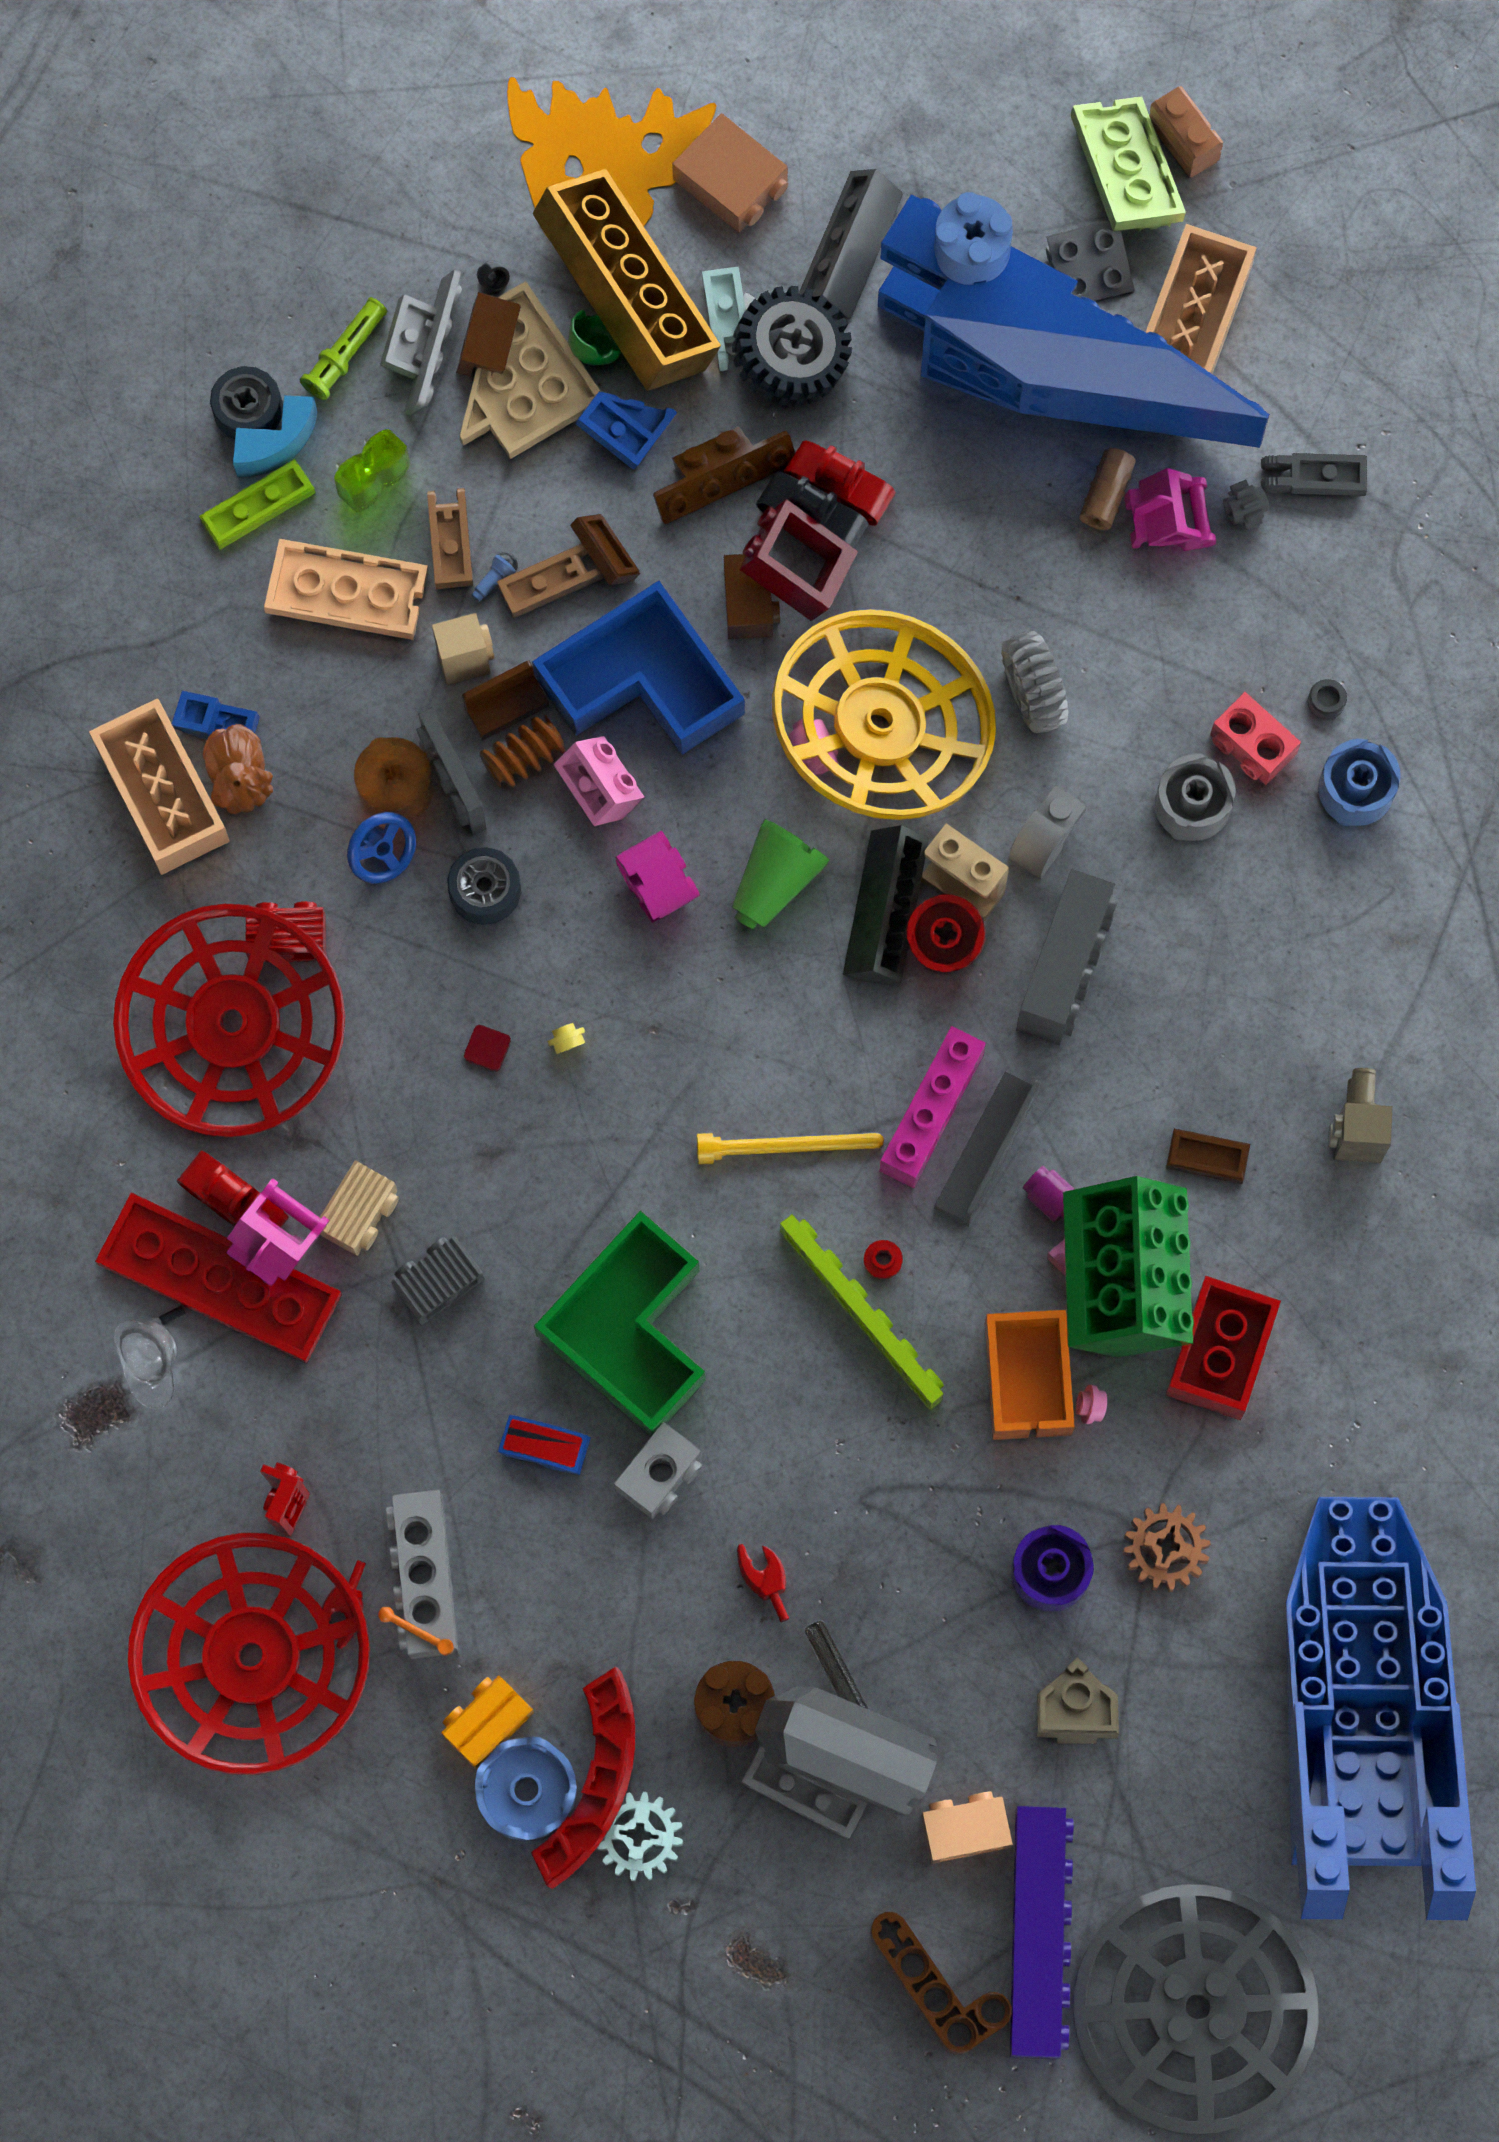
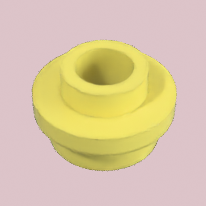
M570 1023L553 1030L554 1038L547 1041L549 1047L554 1046L556 1054L584 1044L585 1041L582 1034L585 1033L584 1027L576 1029L574 1023Z

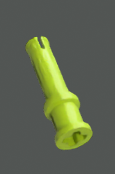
M368 298L366 304L346 327L330 349L322 350L318 355L319 361L309 374H303L300 378V383L310 394L321 400H326L330 396L329 389L340 376L344 377L347 374L348 362L366 341L380 320L387 314V308L377 299Z

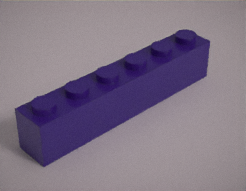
M1017 1806L1015 1810L1011 1973L1012 2015L1010 2017V2057L1060 2059L1061 2050H1069V2025H1062V2008L1070 2007V1983H1063V1967H1070L1071 1942H1064V1925H1071L1072 1901L1064 1899L1065 1884H1072L1073 1860L1065 1859L1066 1843H1073L1074 1820L1073 1818H1066V1808Z

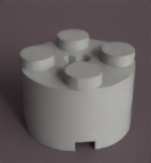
M1188 754L1175 759L1166 768L1159 781L1155 797L1156 815L1161 825L1176 840L1201 841L1216 835L1227 824L1236 793L1234 779L1225 765L1219 761L1217 763L1212 759L1206 758V755ZM1193 794L1195 799H1202L1201 801H1195L1194 798L1190 799L1188 796Z

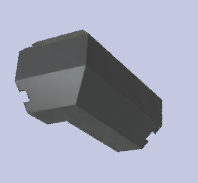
M795 1686L779 1696L776 1695L767 1699L755 1728L759 1741H762L766 1751L763 1753L767 1763L795 1775H805L898 1815H909L913 1810V1807L907 1805L910 1800L915 1798L920 1801L925 1795L937 1763V1754L929 1751V1746H936L935 1738L817 1687Z

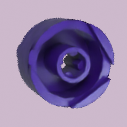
M1049 1525L1028 1533L1019 1543L1011 1565L1012 1584L1019 1596L1030 1606L1042 1611L1051 1612L1063 1611L1077 1603L1085 1594L1094 1572L1092 1554L1085 1539L1073 1529L1062 1525ZM1052 1560L1059 1563L1058 1571L1062 1574L1054 1573L1053 1576L1047 1575L1045 1573L1046 1567L1042 1563L1049 1565Z

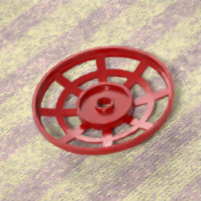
M225 903L203 906L182 913L163 924L142 943L131 958L120 980L115 999L113 1027L116 1049L122 1067L134 1089L151 1108L165 1119L187 1130L209 1136L238 1137L254 1135L278 1127L297 1116L314 1101L327 1084L338 1062L344 1041L345 1009L343 994L336 972L326 954L310 935L292 921L272 911L250 905ZM227 916L248 917L260 920L254 943L242 940H225L207 944L197 923ZM275 927L288 932L302 943L316 959L322 971L302 981L298 972L287 960L269 949ZM183 930L193 951L174 965L161 985L140 978L139 976L145 964L155 951L170 937ZM227 952L250 954L243 976L236 974L222 975L213 955ZM265 960L281 970L292 986L272 995L265 986L259 983L258 980ZM199 962L207 982L192 997L173 990L184 973ZM328 985L333 998L335 1015L334 1036L330 1050L310 1043L313 1029V1012L309 995ZM133 992L155 999L152 1027L156 1048L134 1056L131 1047L128 1025ZM296 1001H299L302 1018L299 1038L279 1031V1009ZM167 1005L186 1011L185 1024L187 1034L170 1042L167 1040L165 1027ZM231 1010H237L243 1019L241 1028L236 1032H228L223 1025L225 1014ZM273 1045L292 1052L293 1055L284 1068L273 1078L267 1080L260 1059L272 1049ZM195 1049L200 1056L209 1061L210 1063L202 1082L190 1076L177 1062L175 1056ZM304 1057L323 1064L324 1067L319 1077L309 1090L292 1106L279 1112L272 1091L291 1078L301 1065ZM163 1062L179 1083L196 1093L187 1115L177 1111L160 1098L148 1084L141 1070ZM225 1067H245L253 1088L238 1091L216 1089ZM258 1099L265 1118L255 1123L235 1126L217 1125L202 1121L211 1100L236 1103Z
M237 1533L220 1536L196 1545L177 1557L157 1576L145 1593L134 1616L128 1645V1669L131 1687L138 1707L151 1729L167 1746L185 1759L209 1770L231 1775H260L280 1771L301 1763L322 1750L340 1733L354 1713L364 1691L370 1659L367 1621L359 1599L345 1577L329 1560L312 1548L290 1538L268 1533ZM267 1547L288 1552L297 1556V1559L287 1578L267 1572L246 1571L239 1573L232 1549ZM214 1554L217 1555L223 1577L198 1591L184 1607L163 1596L170 1584L185 1570L204 1558ZM312 1565L322 1571L338 1588L349 1606L351 1618L330 1624L319 1603L308 1591L301 1587ZM242 1585H267L280 1589V1592L270 1610L262 1607H248ZM227 1590L232 1611L223 1615L214 1625L196 1615L198 1609L209 1599ZM295 1598L309 1610L317 1623L318 1629L295 1635L291 1626L284 1620ZM155 1609L175 1621L168 1642V1670L144 1676L142 1665L143 1642L149 1619ZM186 1629H189L205 1639L202 1662L181 1667V1644ZM357 1633L359 1645L358 1668L352 1691L346 1700L328 1690L335 1666L334 1640ZM323 1644V1665L319 1680L315 1683L297 1673L300 1664V1651ZM248 1645H257L262 1650L261 1661L251 1667L243 1665L240 1659L242 1650ZM208 1678L212 1686L221 1693L208 1714L194 1702L186 1689L185 1683ZM172 1686L182 1707L195 1721L201 1724L188 1745L177 1738L163 1723L152 1705L148 1694L149 1691ZM288 1687L308 1697L306 1702L293 1714L279 1722L276 1721L272 1700L281 1695ZM234 1702L246 1705L256 1704L261 1727L240 1728L222 1722ZM318 1704L339 1714L332 1725L315 1741L298 1752L284 1756L280 1734L301 1723L315 1710ZM215 1733L238 1740L264 1739L268 1761L256 1764L232 1763L214 1759L202 1752Z

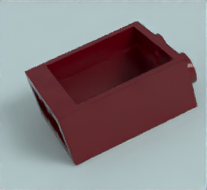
M787 499L775 508L768 507L757 522V525L761 527L758 534L754 535L743 549L742 553L746 557L739 570L804 617L813 621L830 609L858 551ZM781 529L787 531L826 560L813 587L768 555Z

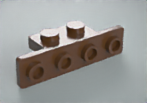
M738 426L672 457L675 469L682 479L654 492L653 497L661 520L664 524L673 522L786 468L795 454L791 436L787 431H782L752 445Z

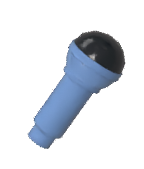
M501 552L494 557L490 567L491 570L475 587V591L471 594L475 600L480 602L483 598H486L497 586L498 580L516 572L518 562L512 554Z

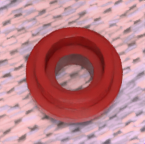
M875 1241L868 1246L864 1253L865 1269L871 1276L877 1279L892 1278L902 1267V1252L891 1241ZM879 1253H887L891 1261L886 1265H881L876 1261V1256Z

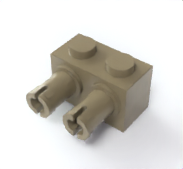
M1355 1068L1352 1071V1078L1348 1080L1347 1103L1344 1104L1339 1115H1334L1333 1124L1329 1125L1328 1147L1334 1148V1160L1381 1163L1391 1145L1393 1106H1383L1375 1103L1376 1070Z

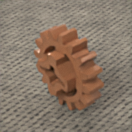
M1165 1503L1160 1504L1158 1514H1154L1149 1507L1146 1508L1143 1512L1145 1521L1143 1522L1135 1517L1131 1524L1137 1531H1126L1124 1539L1131 1542L1132 1545L1123 1549V1555L1133 1556L1134 1559L1128 1564V1570L1138 1568L1141 1573L1137 1581L1142 1583L1147 1578L1152 1579V1590L1155 1591L1160 1583H1166L1168 1592H1173L1176 1581H1179L1184 1588L1190 1585L1189 1574L1196 1578H1199L1202 1574L1197 1563L1207 1564L1210 1558L1206 1554L1201 1553V1550L1207 1549L1211 1545L1210 1540L1200 1539V1535L1206 1530L1205 1525L1195 1527L1192 1524L1196 1516L1193 1512L1186 1518L1181 1516L1182 1508L1180 1505L1176 1506L1173 1513L1167 1511ZM1166 1522L1165 1528L1157 1533L1145 1532L1154 1524ZM1180 1528H1183L1188 1533L1192 1545L1185 1543L1180 1534ZM1171 1532V1548L1177 1551H1171L1164 1563H1161L1163 1557L1161 1554L1162 1547L1158 1545H1162ZM1141 1551L1147 1552L1154 1563L1153 1568L1145 1562ZM1177 1562L1188 1563L1184 1569L1178 1572L1167 1573L1169 1566Z

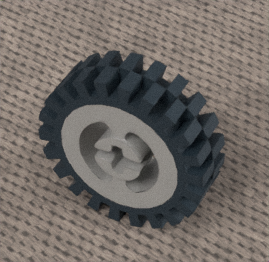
M783 286L775 287L771 295L768 290L761 293L758 300L754 299L749 304L734 331L733 338L735 340L732 343V353H737L733 360L735 367H743L739 374L742 380L746 381L751 378L753 382L749 388L754 393L760 387L766 392L763 399L769 402L773 395L779 397L778 405L786 406L789 400H793V407L802 406L806 399L808 404H812L818 400L820 395L824 398L829 394L849 364L848 359L851 356L852 347H848L852 338L851 332L844 333L848 325L845 317L837 320L836 316L840 310L835 305L828 310L824 306L828 298L822 294L818 301L812 299L814 290L806 288L801 295L798 294V286H790L786 293H784ZM777 328H783L773 344L775 348L772 350L769 343V332ZM812 343L815 352V360L811 363L801 365L803 359L805 358L806 354L811 348L809 344Z

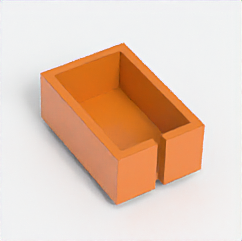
M1066 1310L986 1314L984 1325L992 1440L1028 1438L1030 1430L1036 1431V1438L1072 1436L1075 1425Z

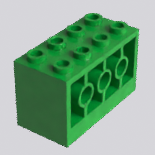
M1133 1176L1063 1192L1068 1347L1119 1358L1193 1344L1194 1320L1191 1303L1192 1278L1190 1276L1189 1253L1191 1243L1188 1228L1189 1201L1187 1198V1188L1141 1176Z

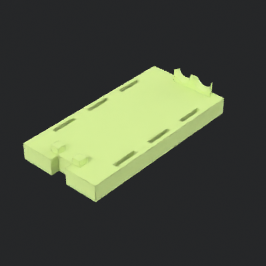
M1142 96L1114 100L1112 107L1103 108L1101 102L1074 105L1070 116L1113 232L1135 229L1139 233V231L1145 228H1150V230L1161 226H1169L1170 228L1171 223L1183 222L1186 211Z

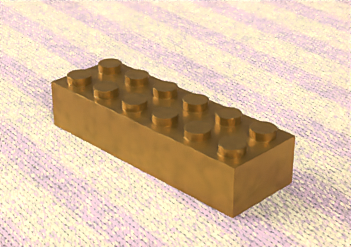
M604 169L547 187L532 214L645 389L649 391L706 371L720 349L721 344L608 171Z

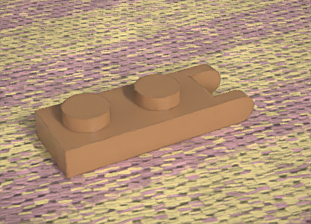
M457 488V503L436 504L437 496L435 490L427 491L436 589L473 586L465 488Z
M582 544L497 581L499 591L513 619L604 578L598 568L587 572L581 557L587 555L588 552Z

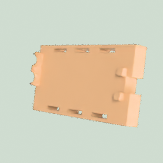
M279 539L264 604V612L414 640L419 607L413 606L415 598H423L428 565Z

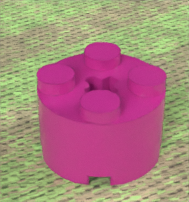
M662 830L615 857L616 864L631 892H634L640 901L638 903L640 908L652 923L664 918L700 896L692 879L689 876L686 877L682 870L686 868L683 858L675 847H671Z

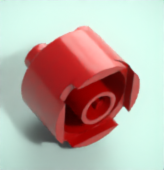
M941 894L923 901L913 911L907 926V939L912 953L921 964L935 971L954 972L968 967L979 957L986 941V926L982 914L971 902L956 895ZM947 922L953 924L952 930L957 932L956 939H949L947 945L941 943L942 937L936 933L938 927L945 928Z

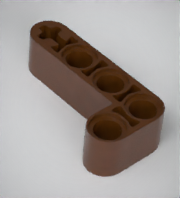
M884 1912L874 1919L870 1929L873 1944L947 2052L954 2055L965 2054L998 2032L1009 2022L1012 2015L1011 2004L1003 1994L998 1992H988L964 2008L901 1915L895 1912ZM886 1922L889 1926L895 1923L899 1926L896 1938L901 1945L906 1940H909L912 1946L902 1949L895 1958H892L889 1952L896 1949L890 1938L882 1940L879 1937L882 1931L881 1923ZM908 1955L918 1956L924 1965L923 1972L917 1977L906 1976L901 1970V1960ZM937 1989L945 1994L947 2005L942 2011L933 2012L925 2006L924 1995L928 1991ZM994 2000L1002 2006L1004 2016L1000 2022L990 2023L983 2018L981 2007L985 2002ZM954 2024L966 2026L970 2032L969 2043L962 2047L952 2045L947 2037V2031L950 2026Z

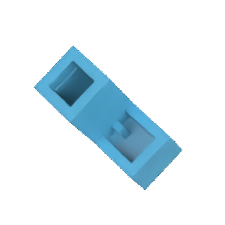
M284 395L281 430L236 428L233 465L237 477H252L274 471L288 463L302 450L314 430L318 411L314 397Z

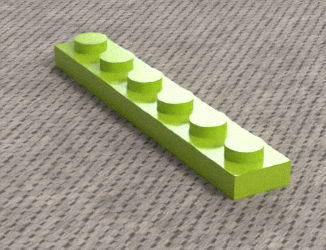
M793 1214L780 1223V1233L926 1407L931 1411L941 1403L944 1393L940 1389L944 1385L940 1378L930 1368L926 1371L923 1370L915 1360L919 1357L918 1353L905 1338L901 1341L896 1338L890 1330L893 1324L880 1308L874 1311L865 1301L868 1294L860 1283L854 1278L848 1281L840 1271L843 1265L838 1257L829 1248L823 1251L816 1243L815 1239L818 1238V1235L805 1219L799 1222Z

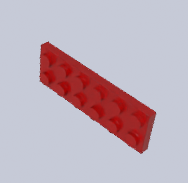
M132 1192L130 1193L95 1260L97 1265L299 1361L308 1363L342 1296L340 1290L293 1269L285 1281L278 1276L275 1283L270 1286L227 1254V1251L233 1244L227 1237Z

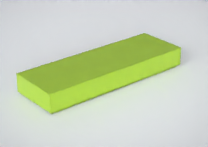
M294 459L201 514L199 518L219 550L314 495L316 492Z

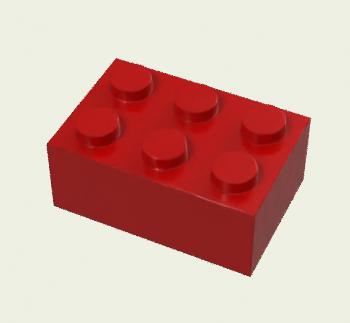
M1205 1276L1192 1312L1194 1320L1193 1344L1181 1346L1165 1395L1241 1421L1256 1381L1281 1300Z

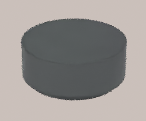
M1324 679L1315 683L1308 695L1310 711L1321 719L1336 718L1343 712L1347 702V693L1344 687L1339 682L1331 679Z

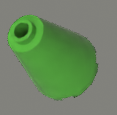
M764 819L732 908L738 911L734 918L754 930L757 924L764 928L826 867L830 859L814 847L811 850L803 840L774 822Z

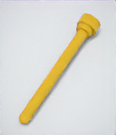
M713 1133L697 1134L698 1165L714 1164V1160H722V1156L877 1149L883 1146L884 1138L879 1133L721 1140L720 1136L713 1137Z

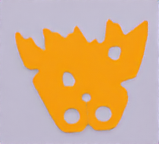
M515 77L509 78L507 90L513 133L519 140L533 143V146L522 154L520 161L534 208H536L547 187L575 179L565 175V164L571 155L577 157L582 164L583 173L579 177L606 169L643 226H645L653 214L654 200L649 195L648 189L672 186L676 182L673 180L672 163L711 124L717 106L715 103H710L676 118L674 117L672 99L664 96L660 88H656L643 119L634 123L630 115L622 118L616 117L607 88H604L597 98L591 97L583 103L574 91L566 90L559 81H552V100L549 115L537 105L532 90L521 91ZM648 133L661 134L663 140L658 150L651 154L647 153L641 146L645 135Z

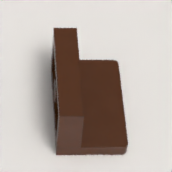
M478 292L470 315L456 373L470 377L474 366L499 374L504 372L521 308L518 303Z
M530 660L462 694L465 711L482 741L549 707V701L534 676V669Z

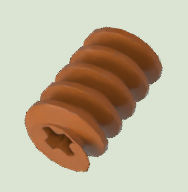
M545 714V722L538 717L531 719L532 730L525 725L519 726V738L512 733L505 735L507 747L499 741L492 744L494 755L486 749L480 751L483 764L500 788V783L503 781L514 788L516 786L513 776L515 773L525 780L528 779L526 769L528 765L539 772L541 770L539 758L541 757L552 764L554 762L553 749H556L562 755L566 752L561 735Z

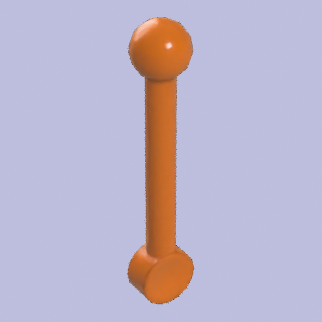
M383 1607L379 1610L378 1617L382 1622H392L438 1647L439 1653L444 1656L450 1655L453 1652L454 1645L451 1640L438 1639L394 1615L390 1607Z

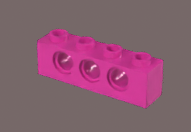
M953 1026L950 1027L880 1161L879 1172L913 1189L915 1188L984 1056L985 1042Z

